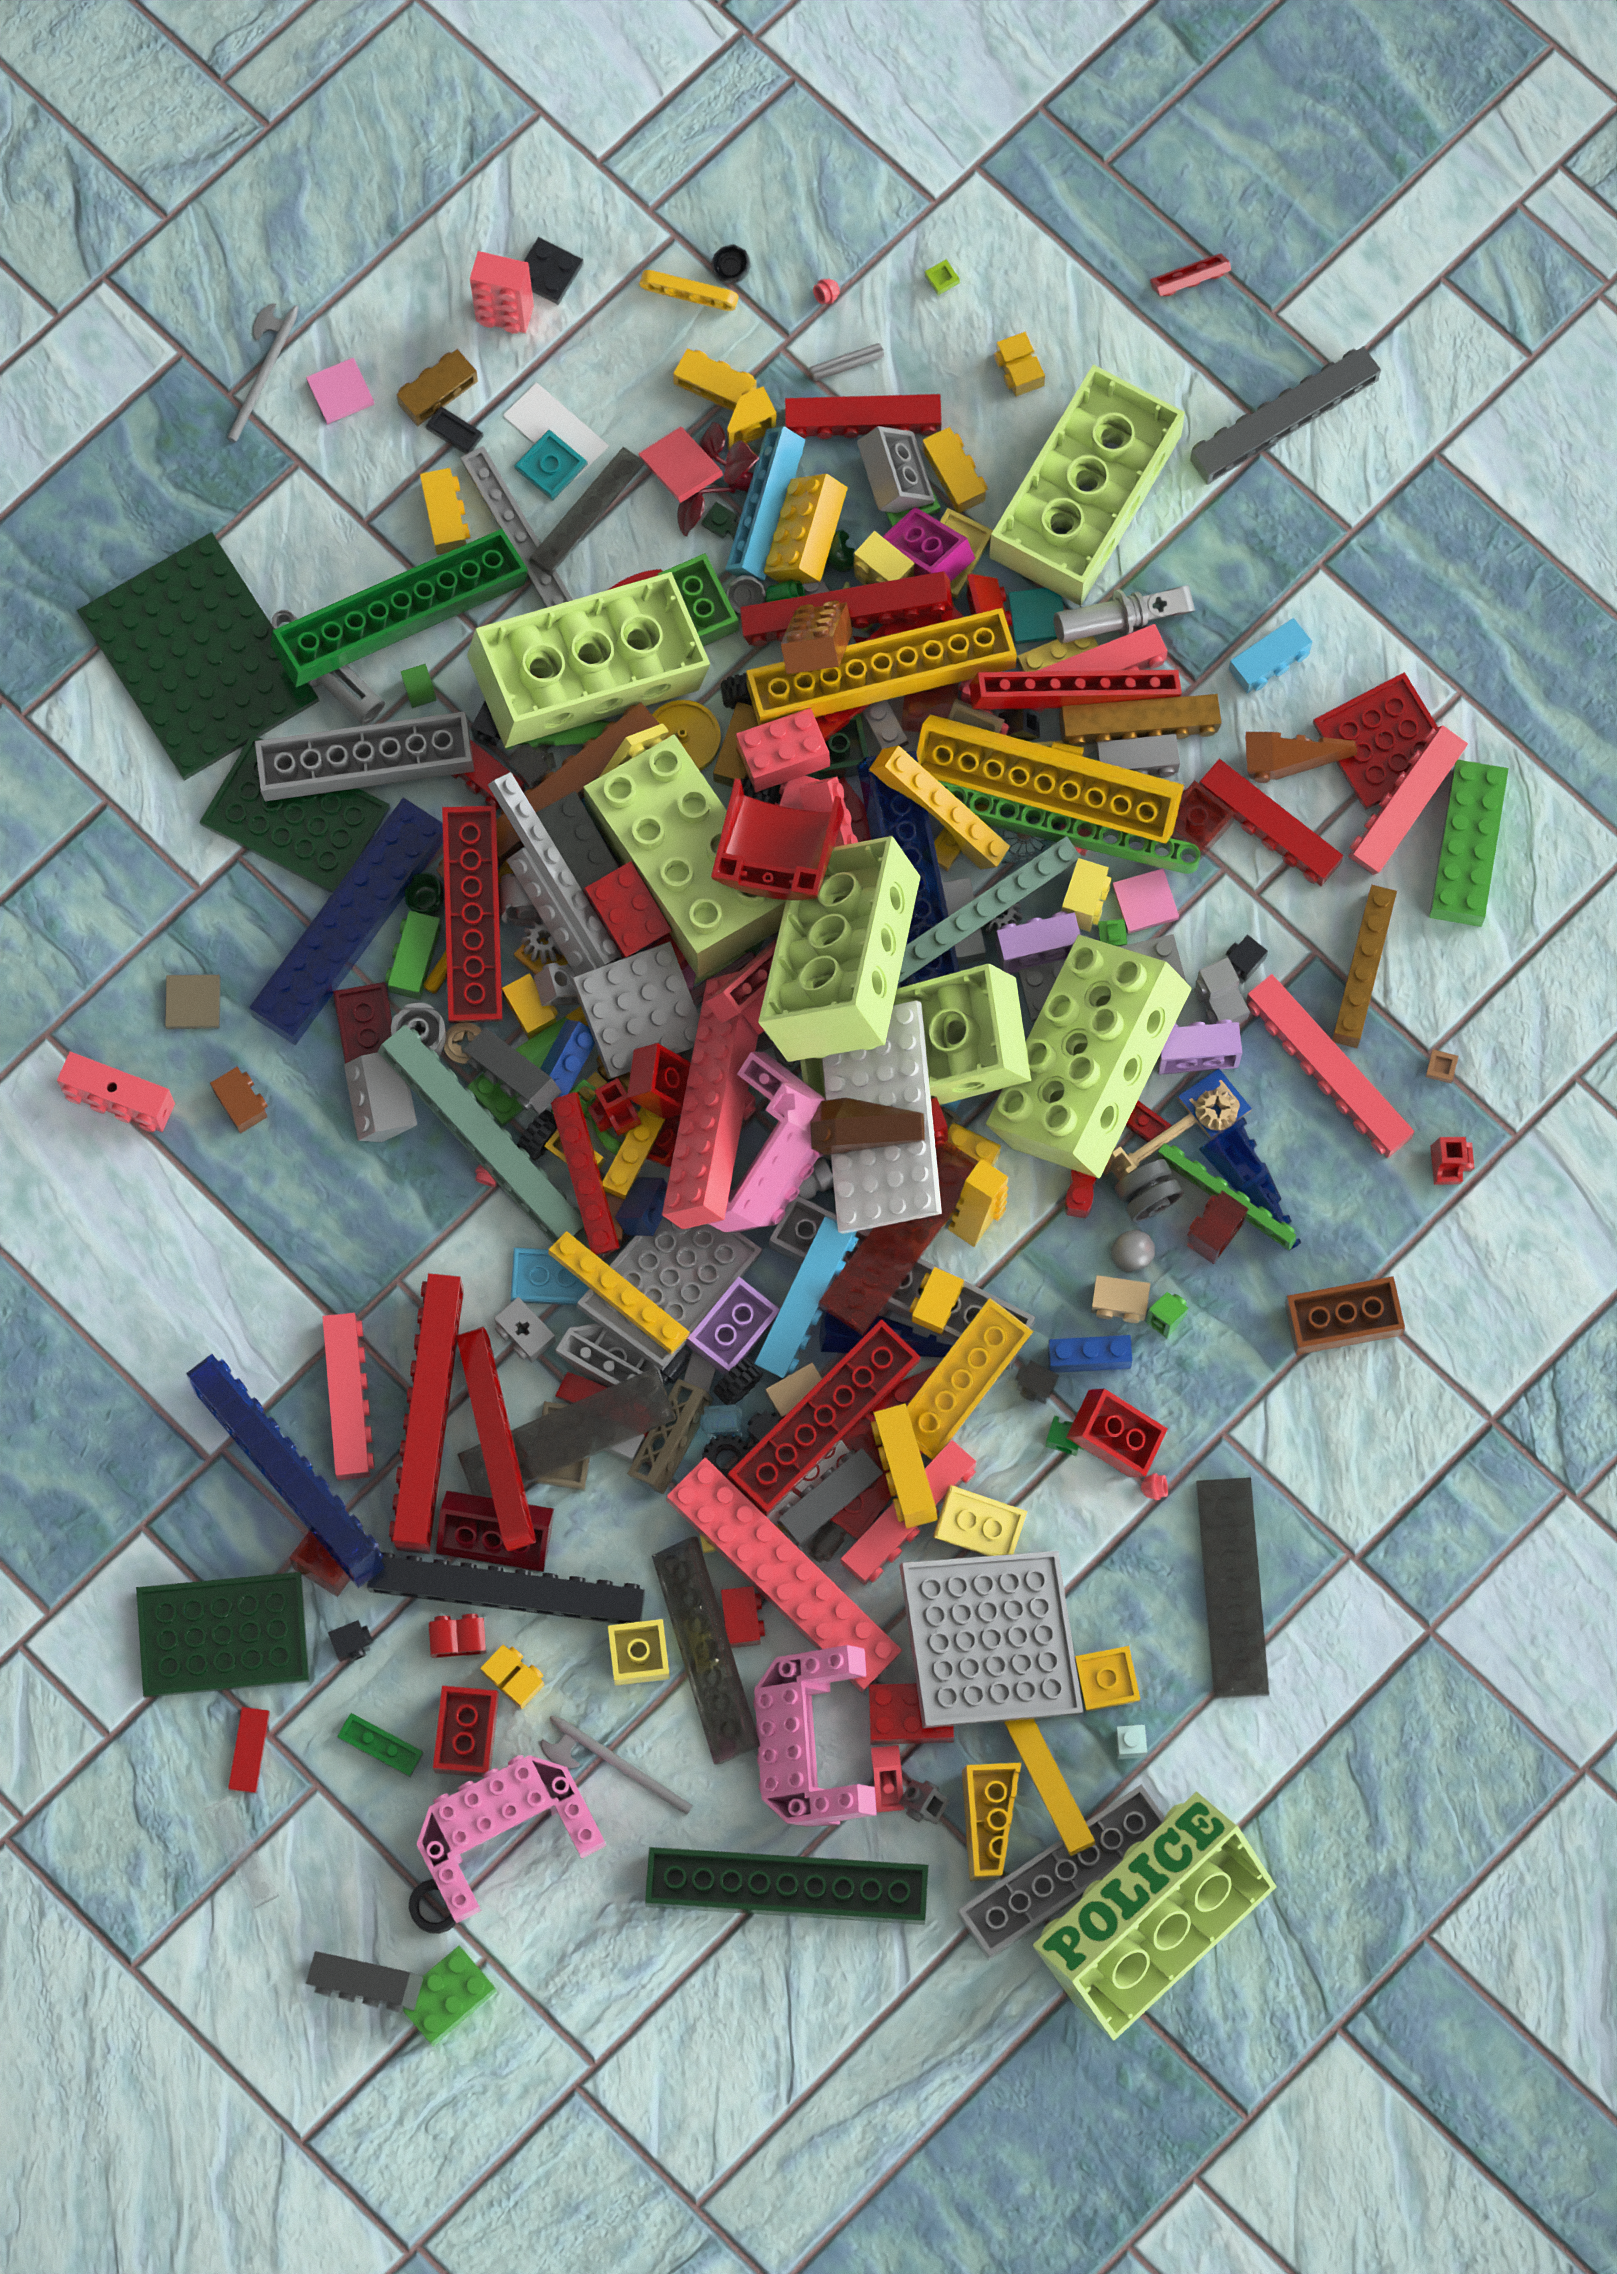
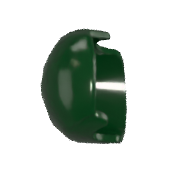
M843 529L834 533L827 557V563L839 572H847L854 568L853 553L855 549L849 548L846 545L850 535Z
M428 872L415 874L412 876L411 884L405 888L406 905L412 912L424 915L434 913L439 910L444 902V887L434 874Z

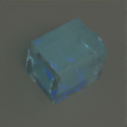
M737 1404L704 1406V1414L700 1417L701 1430L705 1431V1434L710 1439L713 1437L717 1438L719 1434L723 1436L732 1434L734 1437L736 1435L742 1437V1410Z

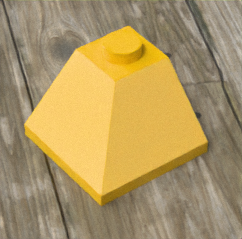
M764 386L758 389L756 387L749 388L739 397L727 428L728 450L737 441L750 443L764 437L766 429L776 427L777 413Z

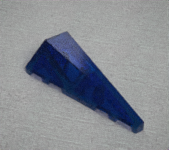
M1244 1117L1237 1120L1229 1128L1224 1129L1199 1148L1201 1153L1236 1191H1240L1249 1197L1251 1204L1257 1208L1261 1206L1267 1209L1272 1214V1218L1278 1223L1285 1222L1289 1225L1292 1222L1290 1216H1284L1279 1205V1202L1282 1200L1266 1163L1260 1161L1254 1150L1257 1144L1255 1139H1249L1244 1128L1247 1121ZM1300 1238L1296 1239L1295 1244L1292 1246L1290 1250L1297 1247L1301 1243Z
M830 1298L828 1302L824 1300L819 1333L821 1352L848 1353L881 1319L920 1357L944 1358L953 1347V1345L938 1342L935 1335L929 1334L927 1338L913 1333L914 1328L877 1314L871 1316L856 1312L857 1307L850 1304L848 1308L833 1304V1298Z

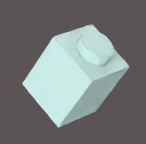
M1145 1725L1117 1727L1115 1734L1118 1759L1146 1757Z

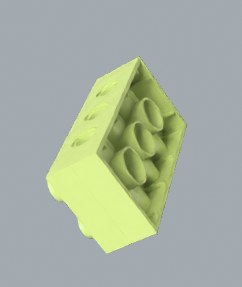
M1092 365L993 530L989 558L1081 606L1181 438L1185 412ZM1107 443H1114L1119 447L1115 449L1106 448L1104 445ZM1088 485L1094 489L1085 492L1081 491L1078 487ZM1056 528H1065L1069 532L1065 534H1056L1053 530Z
M672 572L476 628L467 653L505 748L624 713L627 708L632 705L637 706L640 702L644 706L699 691L710 666L708 657Z
M893 836L834 847L818 897L809 900H786L758 1022L788 1062L808 1058L819 1059L831 1054L860 1049L871 1050L877 1046L885 1045L920 881V875Z
M1078 934L1025 1042L1031 1081L1003 1088L986 1125L1014 1150L1100 1179L1192 988L1166 961Z
M988 963L896 989L893 1005L916 1000L922 1004L931 1099L937 1097L939 1105L1031 1081L1015 977ZM822 1058L800 1060L803 1082L826 1099Z

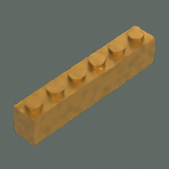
M1218 694L1062 706L1058 715L1062 743L1079 747L1084 746L1086 743L1096 742L1097 744L1098 742L1176 734L1177 739H1183L1194 734L1208 737L1218 733L1222 724Z
M1371 884L1332 1037L1334 1043L1358 1048L1397 894L1396 890Z

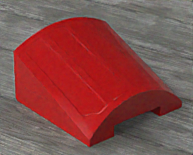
M735 778L711 878L733 889L766 898L780 900H809L817 898L844 817L841 797L835 796L831 812L792 809L745 796L741 780Z

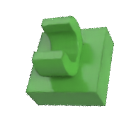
M1124 919L1098 922L1099 941L1117 947L1127 945Z

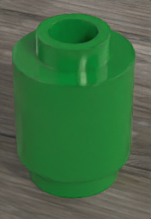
M794 580L770 585L767 588L765 602L805 596L804 586L800 581Z

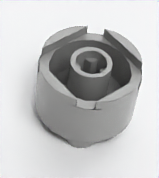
M503 875L499 884V906L502 921L506 924L507 920L513 921L514 926H530L533 920L538 924L541 923L542 918L516 875Z
M411 1003L403 1007L404 1009L396 1014L392 1020L391 1034L393 1035L404 1025L409 1029H414L417 1033L418 1030H423V1033L420 1035L421 1042L427 1049H433L440 1056L446 1042V1028L441 1015L426 1003Z

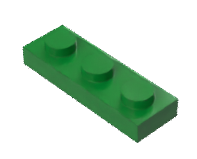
M350 1713L337 1736L338 1739L409 1777L412 1776L424 1754L418 1748L353 1713Z

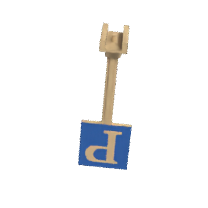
M1218 1068L1177 1097L1189 1115L1134 1153L1126 1154L1121 1147L1113 1151L1103 1173L1107 1175L1113 1172L1119 1181L1128 1174L1135 1171L1141 1161L1159 1150L1164 1143H1169L1195 1124L1201 1127L1209 1139L1222 1132L1223 1130L1217 1131L1206 1128L1196 1116V1102L1205 1091L1217 1088L1218 1091H1227L1229 1096L1235 1098L1238 1108L1235 1122L1249 1113L1252 1108ZM1215 1101L1214 1106L1211 1108L1216 1111L1217 1118L1221 1110H1225L1219 1107L1217 1101Z

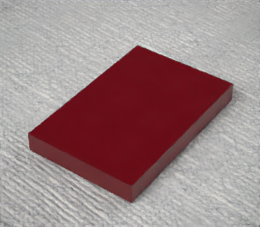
M381 982L333 991L345 1064L362 1055L378 1053L381 1044L392 1036V1015L386 983Z

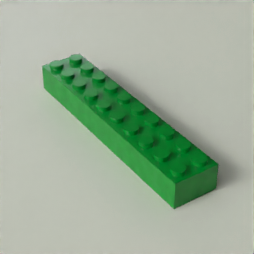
M500 529L272 630L270 646L295 687H298L525 585L528 569L504 530Z

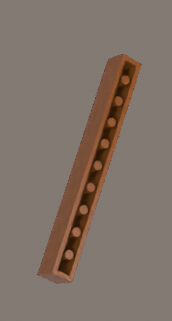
M641 702L637 706L632 705L627 708L620 720L616 723L614 721L609 723L603 729V733L596 739L588 740L582 746L583 750L577 755L567 757L562 762L561 768L556 772L552 771L546 774L541 780L542 783L535 789L530 788L524 792L535 813L574 791L582 800L584 798V786L599 778L625 737L660 725L659 722ZM504 811L500 813V817L497 819L498 867L507 858H510L524 847ZM443 858L439 862V867L436 869V871L438 872L439 876L444 880Z

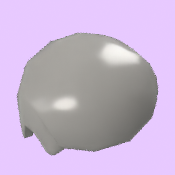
M748 575L734 578L728 584L725 592L734 612L737 614H741L740 607L761 604L766 597L762 583L755 577Z
M1140 1230L1126 1231L1114 1242L1111 1248L1112 1259L1118 1268L1126 1272L1144 1269L1155 1256V1244L1145 1232Z

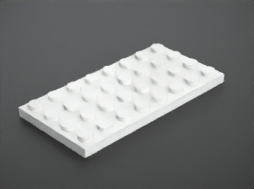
M916 1000L893 1005L885 1045L877 1046L871 1050L860 1049L831 1054L822 1058L826 1100L851 1098L924 1114L925 1141L831 1154L838 1232L842 1234L942 1214L922 1004Z

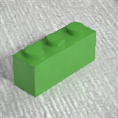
M409 911L407 919H402L399 934H402L400 944L395 943L392 958L395 959L393 968H388L385 977V983H388L390 993L421 1000L424 983L428 976L442 927L440 918Z

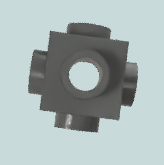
M912 1780L899 1804L908 1810L906 1815L913 1820L920 1822L924 1819L937 1824L950 1800L938 1792L940 1788L927 1780L924 1783Z

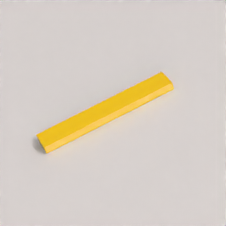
M1034 1719L1003 1721L1069 1855L1072 1856L1096 1845Z

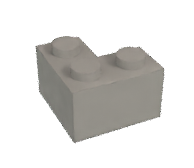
M1228 957L1200 969L1196 980L1194 992L1200 1003L1204 1002L1208 1010L1206 1011V1016L1210 1024H1216L1219 1020H1232V1023H1240L1247 1020L1250 1011L1238 989L1240 980Z

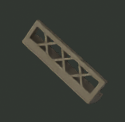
M677 1379L627 1474L634 1479L648 1484L654 1491L664 1495L714 1399L704 1389ZM682 1388L691 1391L692 1393L688 1401L679 1404L677 1398ZM677 1413L678 1419L675 1425L666 1428V1418L671 1414ZM664 1436L665 1444L663 1448L653 1451L652 1445L654 1441ZM651 1460L652 1468L648 1476L638 1473L641 1465Z

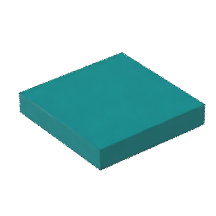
M548 429L514 465V468L553 501L588 463L581 455Z
M1047 588L1008 592L1015 644L1058 639L1054 629L1053 617L1054 613L1064 611L1062 596Z

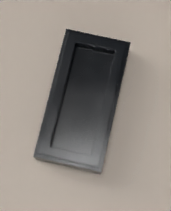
M442 406L439 407L426 425L428 431L465 454L472 452L483 438V432Z

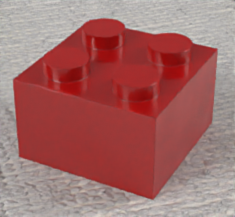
M659 1043L634 1049L627 1098L662 1119L680 1115L691 1062Z

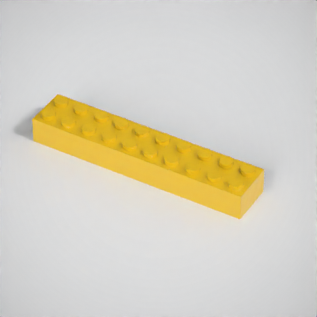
M1000 608L848 645L839 667L787 674L783 661L746 670V681L758 725H762L809 708L812 709L814 717L973 679L978 672H1002L1016 668L1017 653L1003 609Z
M931 714L922 724L915 761L937 780L1165 844L1173 834L1184 788L1183 784Z

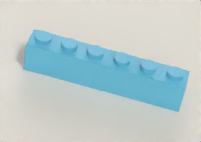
M784 426L766 429L758 456L759 460L755 466L725 569L736 577L748 575L755 577L759 581H765L766 574L763 572L766 559L770 552L773 535L776 531L780 511L786 497L787 487L790 480L796 478L797 467L802 457L805 439Z
M829 1216L824 1217L754 1363L755 1365L782 1378H786L789 1374H793L796 1371L800 1362L796 1358L801 1349L805 1351L812 1337L808 1333L812 1325H818L823 1315V1311L820 1308L824 1300L828 1302L834 1292L835 1287L832 1286V1283L836 1276L840 1277L846 1267L847 1262L843 1260L848 1251L852 1253L859 1238L855 1237L857 1231L845 1234L839 1233L837 1220Z

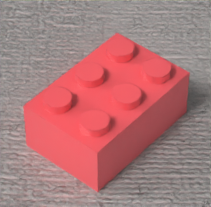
M811 708L736 733L737 748L755 793L830 767L829 751Z

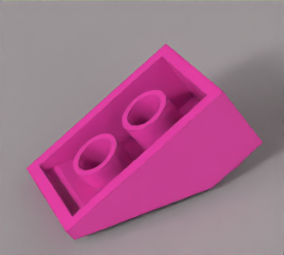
M914 507L883 536L885 540L914 562L915 576L944 571L951 582L975 560L966 537L917 507Z

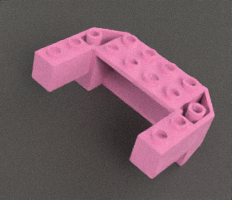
M751 1052L737 1075L771 1100L765 1110L778 1119L779 1122L737 1188L729 1191L724 1220L709 1223L723 1232H741L778 1224L786 1214L784 1210L789 1202H792L800 1192L799 1187L802 1182L812 1174L814 1163L824 1155L811 1149L810 1122L821 1101H826V1099L765 1052Z
M845 1645L776 1657L754 1688L755 1698L753 1706L756 1711L757 1723L755 1734L758 1739L757 1762L760 1768L759 1790L762 1800L788 1824L806 1827L840 1825L842 1820L876 1815L874 1787L855 1784L822 1789L818 1788L812 1695L829 1693L830 1682L866 1677L865 1650L863 1648Z
M519 1755L508 1762L509 1766L499 1771L498 1768H494L483 1774L484 1779L476 1783L473 1781L466 1782L458 1787L459 1792L451 1796L446 1793L433 1800L434 1805L428 1809L417 1846L456 1924L481 1911L458 1865L463 1862L460 1854L547 1809L550 1810L552 1815L558 1813L581 1859L606 1847L605 1841L567 1767L530 1755L525 1758L523 1755Z

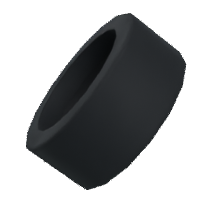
M429 1879L421 1882L414 1888L409 1898L408 1909L412 1920L420 1929L428 1933L440 1934L449 1931L456 1925V1922L451 1912L444 1921L438 1923L429 1922L421 1915L419 1903L422 1896L428 1891L439 1890L435 1880Z

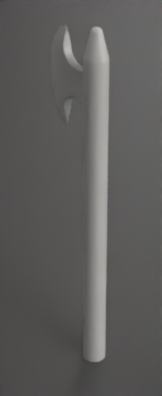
M269 304L263 308L255 320L253 334L258 341L266 331H274L278 334L230 430L227 439L231 442H237L294 325L298 313L297 305H294L287 313L284 321L273 316L276 304Z
M550 1716L553 1724L565 1733L557 1744H550L542 1739V1750L553 1763L565 1766L568 1769L580 1766L581 1764L571 1756V1750L576 1742H578L687 1815L693 1805L566 1720Z

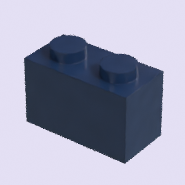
M636 1178L615 1216L626 1235H654L664 1217L662 1212L668 1186L664 1178Z

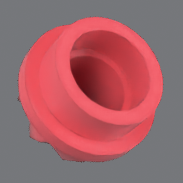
M821 279L813 287L814 296L820 304H831L840 294L838 284L831 279Z
M479 1164L475 1170L477 1174L475 1180L481 1184L495 1187L497 1182Z
M1153 1473L1144 1478L1141 1491L1147 1498L1157 1501L1161 1497H1167L1168 1484L1165 1475L1158 1476L1157 1473Z

